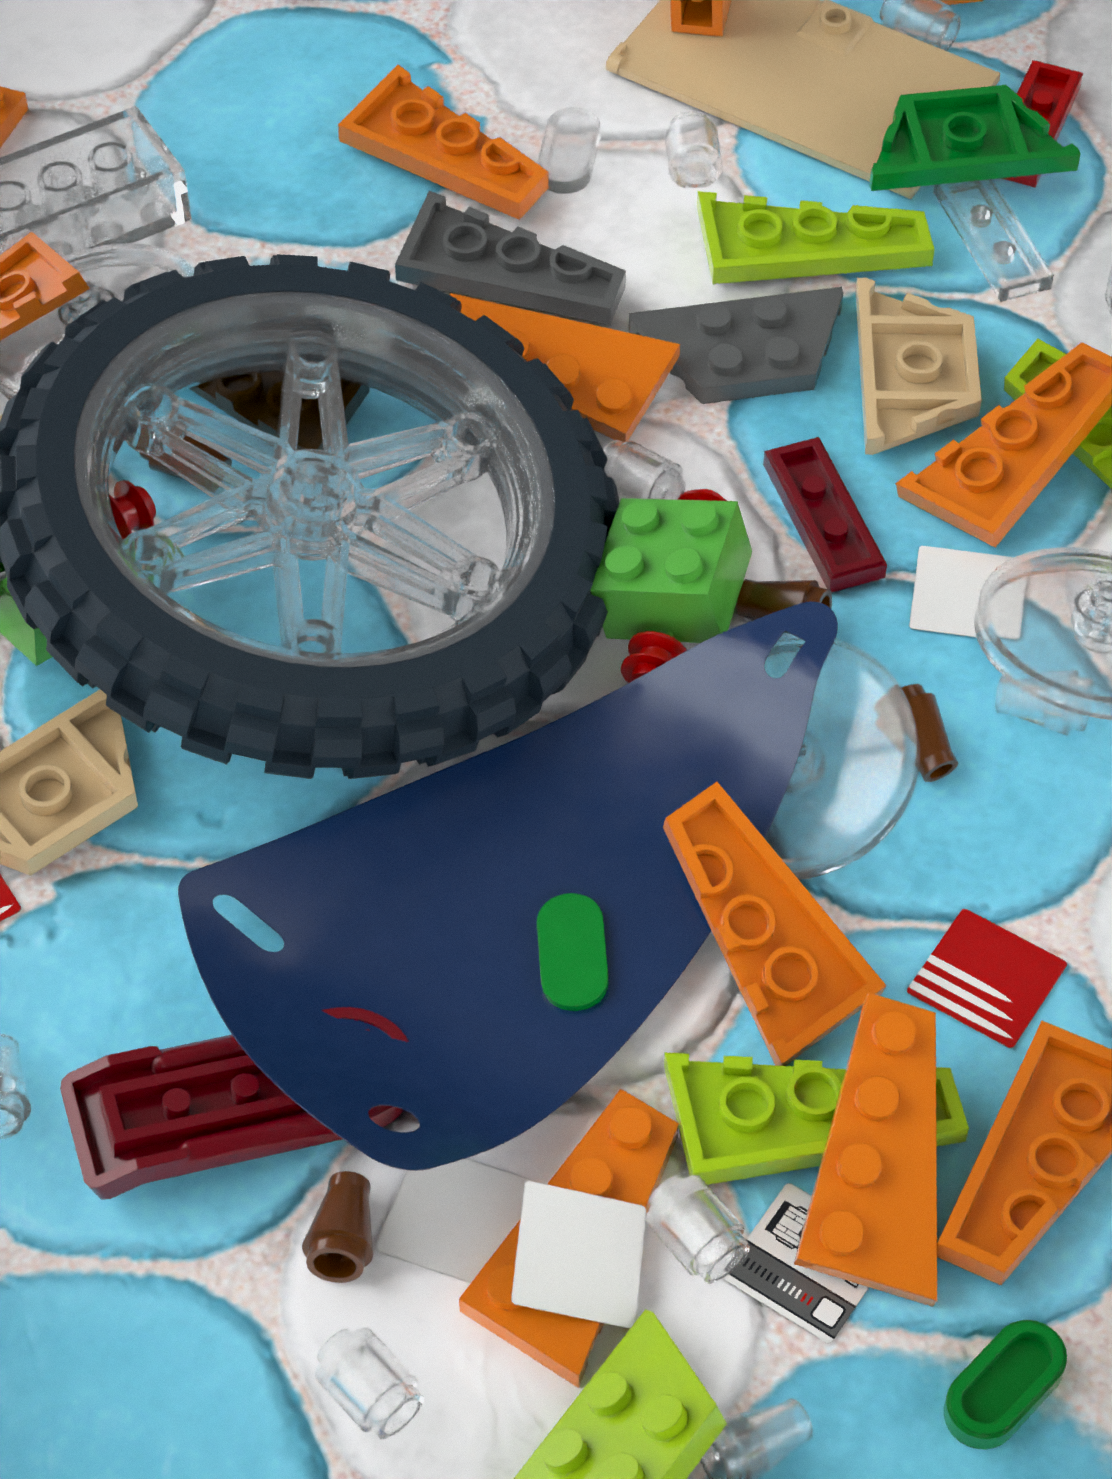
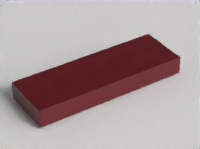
M816 437L764 451L763 465L826 588L832 593L885 578L887 563L820 438Z

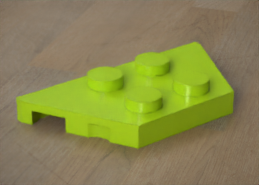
M645 1309L514 1479H687L727 1423L718 1406L654 1312Z

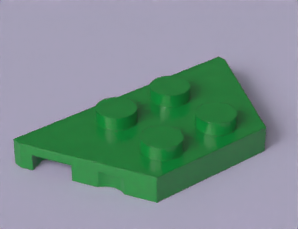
M1007 85L904 94L899 97L893 114V122L888 126L883 138L881 153L877 163H874L872 166L869 186L871 191L1077 171L1081 154L1073 143L1063 147L1048 134L1050 123L1038 112L1028 109L1023 104V99Z

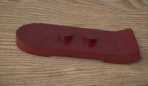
M336 1007L322 1010L337 1019H353L371 1024L384 1031L392 1039L409 1042L405 1034L393 1022L372 1011L354 1007ZM233 1035L160 1050L156 1046H148L106 1055L69 1072L61 1080L60 1091L82 1176L87 1186L101 1200L112 1199L149 1182L342 1140L341 1137L316 1120L279 1089L249 1058ZM386 1105L375 1106L369 1110L368 1115L374 1123L385 1127L394 1121L404 1109Z

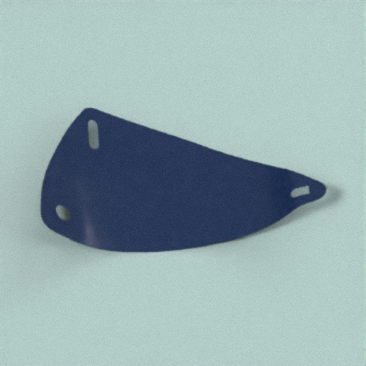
M804 602L727 630L692 647L598 700L526 735L298 831L186 874L179 883L178 897L188 942L208 994L235 1040L257 1067L301 1108L371 1159L393 1168L421 1171L453 1163L502 1145L541 1122L591 1080L631 1038L668 993L712 931L663 829L665 818L718 782L764 838L766 837L794 772L807 729L816 684L837 636L838 622L834 612L823 603ZM784 631L806 641L782 677L772 678L766 673L765 661ZM566 893L582 894L595 901L601 909L604 922L609 978L608 990L603 999L596 1005L579 1011L564 1010L550 1003L543 993L540 976L537 916L547 901L555 896ZM219 895H228L237 899L282 937L284 941L282 950L270 952L260 948L215 910L213 899ZM336 1007H354L372 1011L393 1022L405 1034L409 1042L393 1039L384 1031L371 1024L353 1019H337L322 1010ZM375 1106L398 1107L413 1114L418 1119L420 1126L411 1132L388 1130L374 1123L370 1119L368 1112Z

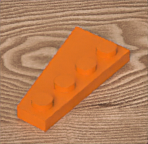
M397 65L338 124L340 142L518 220L525 215L549 188V172L501 137L491 139L480 131V122L466 112L460 116L444 105L442 95L429 86L423 90L411 82V73L400 65Z
M32 231L0 255V341L90 289L80 272Z
M450 294V296L457 298L461 302L462 308L460 313L474 321L485 315L520 340L524 346L522 357L527 362L538 358L543 364L548 366L571 393L574 399L571 410H578L582 418L587 417L593 430L624 445L627 444L680 356L681 344L458 294Z
M1081 342L1024 386L1025 393L1007 407L1002 408L998 405L982 417V426L960 443L953 439L935 453V462L916 475L911 471L896 482L898 497L996 548L1112 406V356Z
M718 782L665 818L663 829L775 1065H788L859 1012L863 1007L868 992L879 996L883 993L886 984Z
M868 992L860 1014L794 1265L932 1307L937 1302L936 1012Z
M1041 1021L938 1240V1258L1002 1285L1112 1155V1049Z
M620 1089L547 1185L642 1205L646 1208V1213H648L678 1138L679 1123ZM519 1220L460 1296L459 1311L579 1388L588 1366L589 1355L598 1333L600 1334L604 1323L515 1305L512 1302L520 1227Z

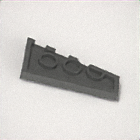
M430 190L395 263L396 281L419 285L422 282L439 290L611 325L626 287V270L565 245L557 249L542 245L537 240V234L518 226L511 232L489 223V214L472 207H468L465 212L446 205L445 196Z

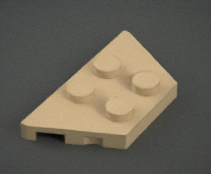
M857 278L856 309L865 455L880 453L978 417L982 399L974 316L949 307L940 308L934 306L927 299L910 293L905 295L902 302L875 292L876 281L868 278Z
M99 689L0 751L1 865L31 876L138 807L122 717L106 706L107 694Z

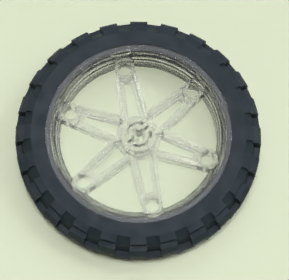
M277 254L273 255L270 259V265L250 266L245 256L200 262L194 267L193 275L183 277L176 269L170 272H163L130 285L124 290L123 302L116 297L107 302L103 299L67 325L63 340L59 344L52 341L40 351L21 376L18 393L6 403L0 421V562L4 565L7 574V588L25 622L33 629L39 628L46 637V651L81 686L88 684L92 689L97 686L107 694V707L148 733L151 730L156 732L160 727H163L182 736L180 747L186 751L224 764H228L232 754L266 761L264 769L266 774L308 779L313 778L315 768H342L343 775L348 776V779L394 775L399 773L401 763L417 760L419 765L426 763L430 767L474 752L480 740L491 734H494L497 738L509 734L538 714L543 702L550 695L558 693L566 687L586 661L588 652L596 637L600 635L608 613L603 599L592 595L591 588L597 568H599L606 539L620 503L618 490L613 478L606 476L604 469L608 458L587 417L582 418L578 410H571L574 399L568 389L548 366L543 364L538 358L527 362L522 357L524 352L522 342L487 316L483 315L476 321L460 313L462 305L457 298L422 282L419 283L415 290L390 282V272L388 270L350 261L346 271L318 266V256ZM283 372L277 437L175 395L193 386L220 378L250 373ZM340 379L388 394L416 408L437 423L349 444ZM301 398H318L324 451L318 449L297 450ZM187 435L261 473L259 479H253L183 440V438ZM125 440L134 450L151 456L212 498L148 529L137 530L122 540L111 509L108 479L115 457ZM429 456L436 462V464L377 489L364 488L360 482L362 478ZM488 472L499 496L505 518L506 554L502 570L491 560L475 555L409 510L462 483L474 481ZM246 520L257 521L263 530L184 556L180 548ZM364 530H368L440 570L441 573L438 576L362 537L361 534ZM298 559L312 561L326 559L321 620H304ZM273 566L282 647L259 642L223 629L184 608L166 594ZM347 574L444 613L454 620L455 623L436 635L413 644L373 652L341 653Z

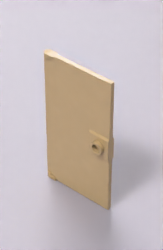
M660 0L624 42H620L609 55L606 62L607 71L869 182L872 166L874 163H877L881 153L883 138L888 126L893 122L894 110L900 95L996 86L1000 81V73L878 24L871 17L830 0H731L723 37L671 32L670 0ZM921 186L889 190L912 199Z

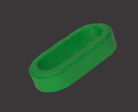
M566 893L555 896L542 906L537 916L542 990L547 1000L558 1008L568 1011L585 1010L603 999L609 985L603 915L597 903L585 895Z
M1020 1320L1004 1327L957 1376L948 1389L943 1412L945 1423L951 1434L964 1445L975 1449H992L1009 1440L1061 1382L1067 1364V1351L1061 1337L1049 1326L1033 1320Z

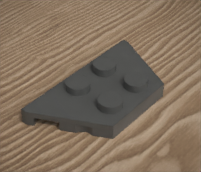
M842 287L629 313V333L681 344L680 356L670 374L681 378L685 383V388L701 404L814 390L821 371L822 359L827 354L831 342L832 329L836 317L840 315L842 310L844 292Z

